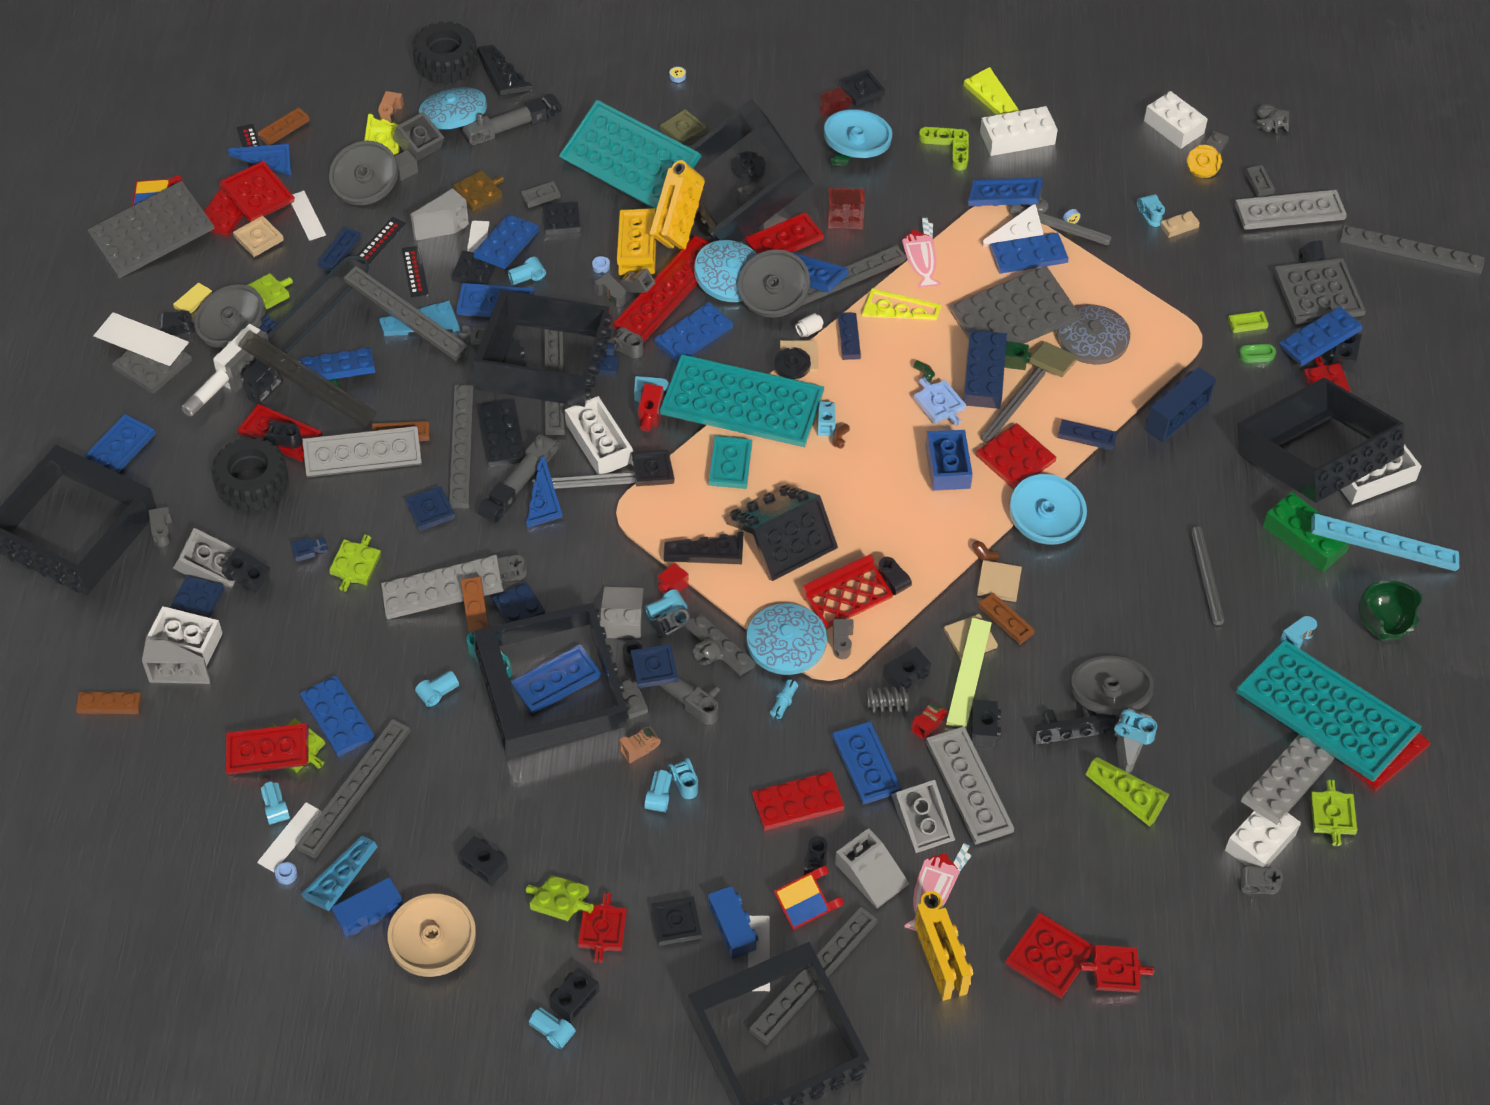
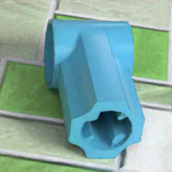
M531 257L525 261L524 265L507 270V274L511 284L515 285L531 278L534 281L541 280L546 275V271L537 257Z
M673 589L668 591L662 599L645 605V611L650 620L657 614L677 605H682L687 609V604L679 591ZM678 612L675 616L681 615L684 612Z
M447 671L432 681H422L415 688V692L427 707H432L440 701L443 695L458 687L459 682L452 671Z
M665 770L655 771L650 791L648 790L646 795L645 809L666 813L672 774Z
M272 781L265 783L261 787V793L265 802L264 808L269 825L290 819L279 784Z
M541 1007L534 1011L529 1020V1025L545 1035L547 1040L557 1049H562L576 1033L575 1028L564 1019L558 1020Z

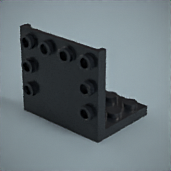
M789 484L779 487V490L774 493L764 494L762 499L758 501L748 502L741 509L738 508L730 511V514L724 517L726 524L753 534L768 578L771 581L838 548L821 496Z

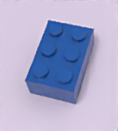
M965 430L927 431L926 452L932 490L971 489L973 473Z

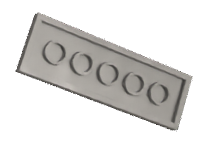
M1337 190L1237 199L1235 201V207L1244 230L1345 220L1347 216Z
M417 426L303 439L307 478L422 465Z
M497 555L381 583L387 619L464 601L461 585L462 579L482 577L484 596L504 591Z
M965 726L926 738V744L974 844L976 845L1013 833L1014 826Z
M1299 734L1246 792L1241 802L1278 825L1328 768L1335 757Z

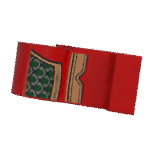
M932 701L920 716L917 715L912 720L911 732L926 741V738L930 737L944 720L948 710ZM919 727L923 729L925 733L921 732L919 730Z

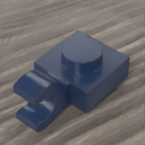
M269 314L261 319L262 324L259 327L260 330L266 333L277 325L273 318L269 319Z
M608 343L603 363H599V374L617 376L619 357L615 356L614 343Z
M308 537L291 542L296 562L315 557L314 552H328L325 538L311 541V538Z

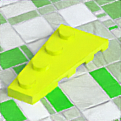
M990 67L964 80V87L996 115L1019 111Z
M871 289L862 316L937 320L941 305ZM878 294L936 308L935 314H927L925 309L916 308L912 313H909V307L906 304H898L894 309L892 308V303L888 300H880L878 304L871 301L873 295ZM886 303V304H888L890 307L883 306V305H880V304ZM903 307L907 311L898 310V308Z

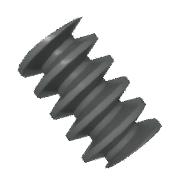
M887 686L883 687L882 692L879 687H876L874 693L871 687L867 688V712L869 707L872 708L873 713H876L877 707L880 708L881 713H884L885 707H888L889 712H892L893 706H896L898 712H900L901 706H904L906 712L908 711V690L905 691L903 686L899 687L898 692L895 686L891 687L890 692Z

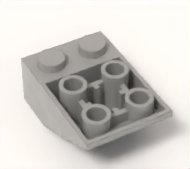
M869 828L836 852L835 865L876 908H879L909 885L908 880L884 844Z

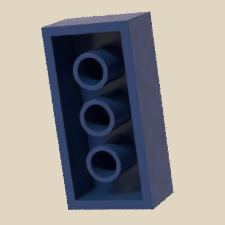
M970 330L963 398L966 406L1000 409L1003 394L1007 333Z
M1200 367L1190 371L1185 379L1178 381L1172 390L1166 391L1160 400L1154 401L1151 404L1145 430L1160 442L1166 441L1210 403L1216 378Z

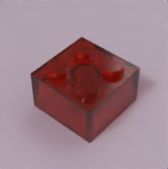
M829 188L828 228L863 229L865 189Z

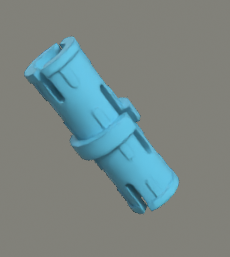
M787 680L782 692L778 693L777 701L770 711L772 717H775L777 713L776 719H781L787 706H790L792 703V696L798 688V684L795 681L791 686L792 680Z

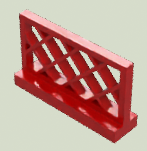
M871 554L803 585L800 595L804 601L807 600L814 613L821 619L825 629L833 626V620L827 622L823 616L824 611L836 614L835 619H849L893 598V593L873 564L874 559ZM872 571L875 581L863 579L864 574ZM850 580L859 582L858 589L846 587L847 582ZM861 583L873 586L871 594L860 591ZM875 587L883 589L886 595L882 597L873 595ZM834 588L843 590L841 598L829 595L830 590ZM845 591L856 594L854 602L843 599ZM858 595L869 598V602L865 605L856 603ZM817 596L826 598L824 606L815 604L812 598ZM828 599L839 602L837 610L826 607ZM841 603L853 606L852 610L848 613L839 611Z

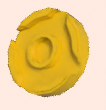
M1209 145L1195 147V149L1189 152L1187 157V168L1190 173L1200 178L1214 176L1220 170L1222 163L1220 153L1213 146Z

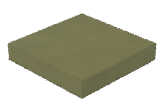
M684 109L662 123L660 130L670 138L686 146L706 133L708 126Z
M1044 342L1031 356L1029 363L1059 377H1063L1076 363L1078 356L1048 342Z

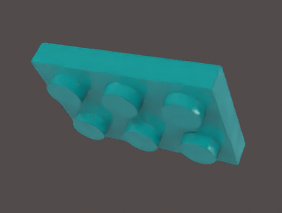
M715 436L709 486L747 489L753 439Z

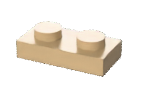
M1189 211L1161 221L1160 227L1170 238L1198 228L1200 222Z

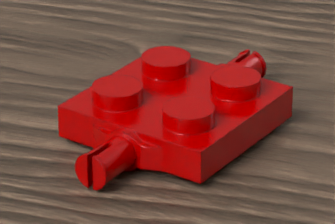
M1317 357L1314 359L1317 367L1304 369L1303 374L1308 386L1325 377L1351 392L1340 363L1324 365L1322 357H1319V359Z
M606 892L603 893L602 904L595 905L591 913L583 911L578 948L595 950L593 959L595 963H598V955L599 963L603 962L604 951L622 952L627 908H616L610 905L612 894L608 893L607 895Z
M1095 945L1093 947V962L1081 961L1079 965L1080 971H1093L1095 990L1138 993L1140 991L1141 975H1154V967L1141 966L1138 959V949L1132 947Z

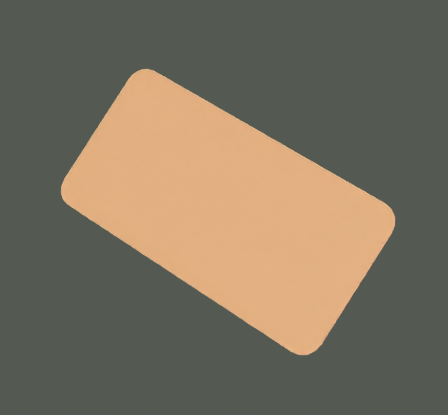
M1012 205L974 206L933 239L936 268L932 278L941 284L940 286L919 288V283L923 278L913 270L907 260L873 288L940 304L941 309L937 320L862 316L871 292L869 291L844 312L856 313L861 359L842 360L838 318L810 340L817 341L818 373H808L806 376L795 380L823 386L824 394L821 401L835 402V429L844 423L850 427V431L842 436V439L845 440V446L842 449L833 446V436H818L819 408L805 448L706 425L670 455L675 478L674 484L638 487L634 484L618 502L616 517L619 527L626 536L667 568L673 563L679 565L689 574L688 584L746 630H748V626L755 615L772 605L796 604L814 612L807 600L804 601L800 595L805 584L869 554L873 557V564L877 570L879 569L880 559L883 557L893 558L903 571L909 575L912 586L895 596L893 595V598L849 618L854 621L853 635H849V639L852 642L849 658L843 660L836 658L833 652V626L826 629L827 644L823 657L811 669L802 672L810 678L832 681L846 678L857 671L978 559L972 549L974 541L983 542L989 549L1014 526L1009 512V503L1014 489L975 455L978 449L987 444L985 441H982V434L1037 366L1026 363L1025 370L1004 368L1003 394L1000 409L966 406L965 410L956 414L961 419V423L957 424V426L949 418L934 424L916 403L914 394L924 389L919 383L924 373L913 368L916 360L930 365L935 372V377L929 383L937 384L946 380L963 400L968 338L950 312L949 306L1038 269L1033 268L999 274L990 246L983 247L982 245L984 239L1017 217L1010 213ZM1041 224L1044 235L1058 233L1049 226ZM1059 233L1069 257L1068 263L1047 266L1075 307L1099 305L1114 310L1121 315L1130 329L1129 346L1119 359L1107 364L1092 365L1076 361L1063 377L1046 371L1044 377L994 438L1018 423L1057 457L1055 463L1039 474H1051L1065 479L1099 447L1059 439L1058 433L1062 419L1117 431L1196 358L1202 348V334L1198 326L1189 317ZM874 294L871 303L878 304L880 300H888L892 303V308L894 309L898 304H906L909 307V313H912L916 308L925 309L927 314H935L936 308L878 294ZM886 303L880 304V305H883V306H886V307H890V306H889L888 304H886ZM903 307L898 308V310L907 311ZM1057 330L1024 343L1029 345L1028 352L1032 353L1031 356L1044 342L1061 348L1057 341ZM775 369L770 373L771 375L782 377ZM965 430L973 473L971 489L932 490L926 452L927 431ZM715 436L753 439L747 489L709 486ZM786 484L820 495L838 548L774 581L769 580L753 534L726 524L724 517L729 515L730 511L738 508L741 509L750 501H758L762 499L764 494L774 493L779 490V487ZM737 532H744L742 565L664 562L665 542L684 539L697 541L700 537L708 536V539L719 538L721 534L735 536ZM872 571L864 574L863 579L874 582L875 576ZM850 580L847 582L846 587L857 590L859 582ZM861 583L860 591L871 594L873 586ZM875 587L873 595L882 597L886 593L883 589ZM831 589L829 595L841 598L843 590ZM845 591L843 599L854 602L856 594ZM858 595L856 603L865 605L869 602V598ZM817 596L812 599L815 604L824 606L826 598ZM828 599L826 607L837 610L839 602ZM841 603L839 611L848 613L852 610L853 606ZM826 611L823 614L827 622L835 619L836 615Z

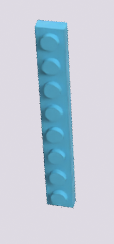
M1316 513L1311 517L1312 534L1452 571L1459 569V551Z

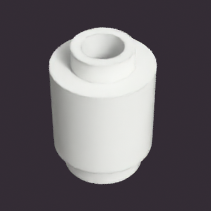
M813 313L798 321L795 325L796 331L800 337H808L822 329L823 320L820 315Z

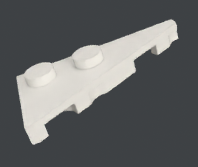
M1036 204L984 239L983 247H988L990 243L1044 235Z

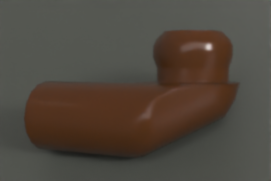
M844 423L834 430L832 439L834 447L842 449L845 446V440L842 439V436L850 431L848 424Z
M978 540L973 542L972 549L980 560H998V551H989L985 544Z

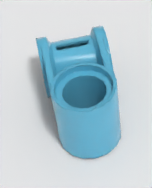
M1152 194L1138 198L1137 207L1139 212L1142 213L1150 226L1159 227L1160 222L1163 221L1162 215L1165 213V207L1160 202L1158 196Z
M1123 710L1121 713L1122 718L1114 728L1116 733L1145 745L1153 743L1157 730L1156 721L1137 714L1132 710Z
M684 758V761L674 765L672 763L668 764L669 773L672 774V780L675 782L680 795L685 799L695 798L698 795V778L689 758Z

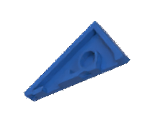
M289 144L228 148L230 157L252 164L265 161L271 170L291 175Z
M544 456L541 457L538 463V473L534 482L528 519L526 520L527 528L563 518Z

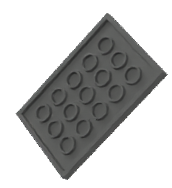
M180 181L87 229V231L120 279L213 230L214 226L184 183Z
M1047 266L1038 268L949 306L950 312L968 339L970 330L1007 333L1006 345L1007 342L1024 344L1081 320L1080 313Z

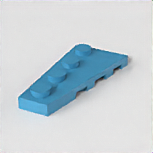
M450 301L417 309L444 329H453V332L460 331ZM392 315L379 318L384 336L408 335L409 332H414Z
M361 836L301 893L302 897L306 901L329 911L377 849L376 843L369 838Z

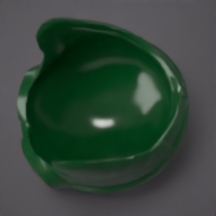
M1395 580L1375 582L1368 586L1360 597L1358 610L1361 621L1372 634L1378 637L1380 642L1400 640L1402 637L1409 635L1419 622L1417 610L1422 602V594L1414 587Z

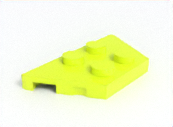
M368 114L365 141L379 142L388 147L394 156L398 155L400 146L393 139L398 124L390 123L385 119L380 121L375 119L374 115Z

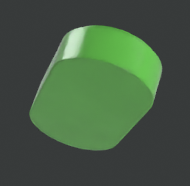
M1270 344L1244 345L1239 352V358L1246 363L1270 362L1276 355L1275 347Z

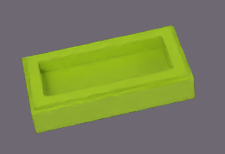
M1263 311L1229 315L1227 319L1233 333L1267 329L1269 325Z

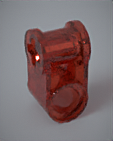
M840 87L823 93L820 97L822 102L820 113L829 116L847 109L852 104V98Z

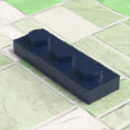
M345 227L318 261L319 268L331 272L348 256L361 239V232Z
M838 313L842 360L861 359L856 313Z
M1063 419L1058 433L1059 439L1112 451L1117 437L1116 431Z

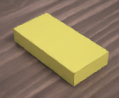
M198 282L173 304L174 308L178 311L184 310L192 313L212 294V290Z

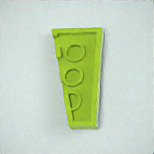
M1098 757L1092 761L1085 774L1149 827L1154 824L1170 795Z

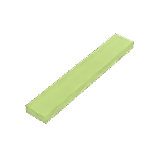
M976 618L971 620L946 725L957 728L965 726L967 728L991 622Z

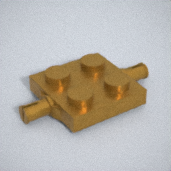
M481 170L454 184L453 189L466 200L467 206L474 212L502 197V192L496 185L504 182V179L500 175L492 180Z

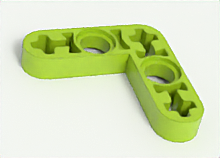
M936 127L920 129V142L924 144L953 146V168L956 170L967 168L969 134L966 130ZM940 135H946L948 137L941 138ZM963 148L964 151H958L956 149Z

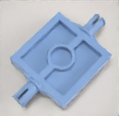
M925 377L921 378L919 383L924 389L914 394L916 403L934 424L949 418L955 426L959 425L961 419L956 414L966 409L964 401L946 380L937 384H930Z

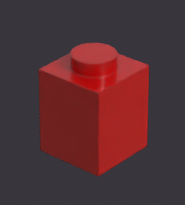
M673 563L658 575V589L663 594L673 589L678 590L680 593L689 585V574L679 565Z

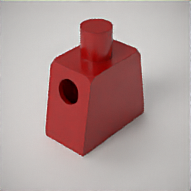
M644 384L638 409L640 429L642 431L649 432L652 426L657 427L662 416L660 408L664 400L663 386Z

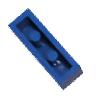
M389 877L342 901L331 909L335 921L344 936L347 937L359 933L361 929L368 925L378 923L389 914H395L403 905L401 895Z
M730 886L708 894V906L728 952L733 959L755 951L756 942L759 939L756 930L751 929L749 925L750 917L746 910L743 911L741 907L742 899L738 892L735 893L733 887Z

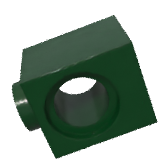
M1007 342L1004 368L1025 370L1026 363H1029L1032 354L1028 352L1029 345Z

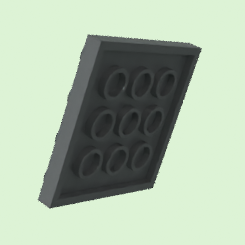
M1343 258L1275 266L1274 274L1295 324L1314 322L1339 306L1352 317L1365 315L1366 310Z

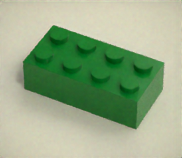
M1291 492L1267 512L1263 527L1321 572H1324L1348 551L1350 543L1312 534L1311 517L1315 513L1322 514Z

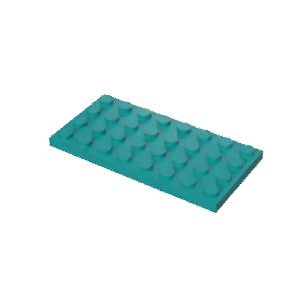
M596 100L559 157L657 210L668 168H672L673 164L679 160H683L694 168L701 158V154Z
M681 354L660 408V414L805 448L819 408V402L824 394V387Z
M1286 640L1237 688L1236 692L1372 782L1379 777L1414 739L1422 727Z

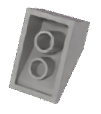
M451 189L411 213L414 239L417 241L454 234L469 225L466 200L454 189Z
M193 528L173 569L185 575L224 584V586L232 588L235 581L228 580L222 574L223 564L235 548ZM233 565L234 568H241L238 565Z
M604 587L600 626L605 628L607 638L641 639L644 588Z
M154 639L145 641L142 662L149 683H211L203 657L167 640Z
M1128 708V710H1132V711L1136 712L1137 714L1143 715V716L1148 717V718H1152V716H1149V715H1147V714L1141 713V712L1136 711V710H1134V709ZM1115 732L1114 736L1118 737L1116 751L1119 768L1131 774L1143 744L1133 739L1122 737Z
M935 780L891 794L898 816L915 853L955 840Z

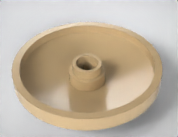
M425 894L407 901L396 911L388 927V945L395 961L406 971L424 977L440 976L457 969L470 956L476 941L475 922L471 912L462 902L444 894Z

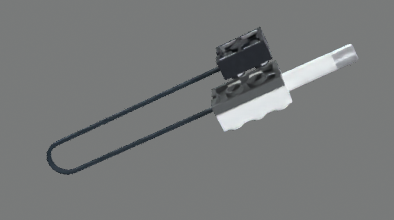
M351 255L344 258L268 334L251 324L242 329L215 356L213 361L216 373L182 405V411L188 416H193L223 386L237 393L245 385L248 399L261 405L283 383L282 373L279 371V361L353 287L349 285L278 357L271 354L270 347L267 346L269 343L268 339L346 262L350 260L363 261L366 264L364 272L367 273L369 271L368 261L359 255Z

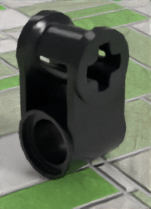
M1312 241L1300 248L1298 253L1300 263L1324 260L1323 241Z
M189 311L165 312L159 315L158 330L173 336L191 334L194 332L195 326L191 321L192 316Z
M271 421L268 425L269 430L263 437L264 441L268 440L273 445L291 449L300 447L303 442L298 425L279 421Z
M883 557L880 559L878 571L894 596L912 586L909 575L903 571L893 558Z
M677 605L657 614L650 619V622L656 627L658 637L664 638L675 630L687 625L690 616L684 606ZM678 612L685 613L684 618L681 620L675 619V615Z
M814 836L809 840L804 875L827 865L828 845L825 838ZM819 847V848H821L822 850H821V851H815L813 848Z

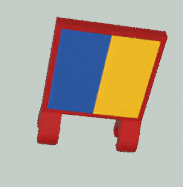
M176 175L170 179L136 181L132 206L182 181V177Z
M821 866L773 891L792 930L844 905L841 897L826 902L816 879L829 873L826 866Z

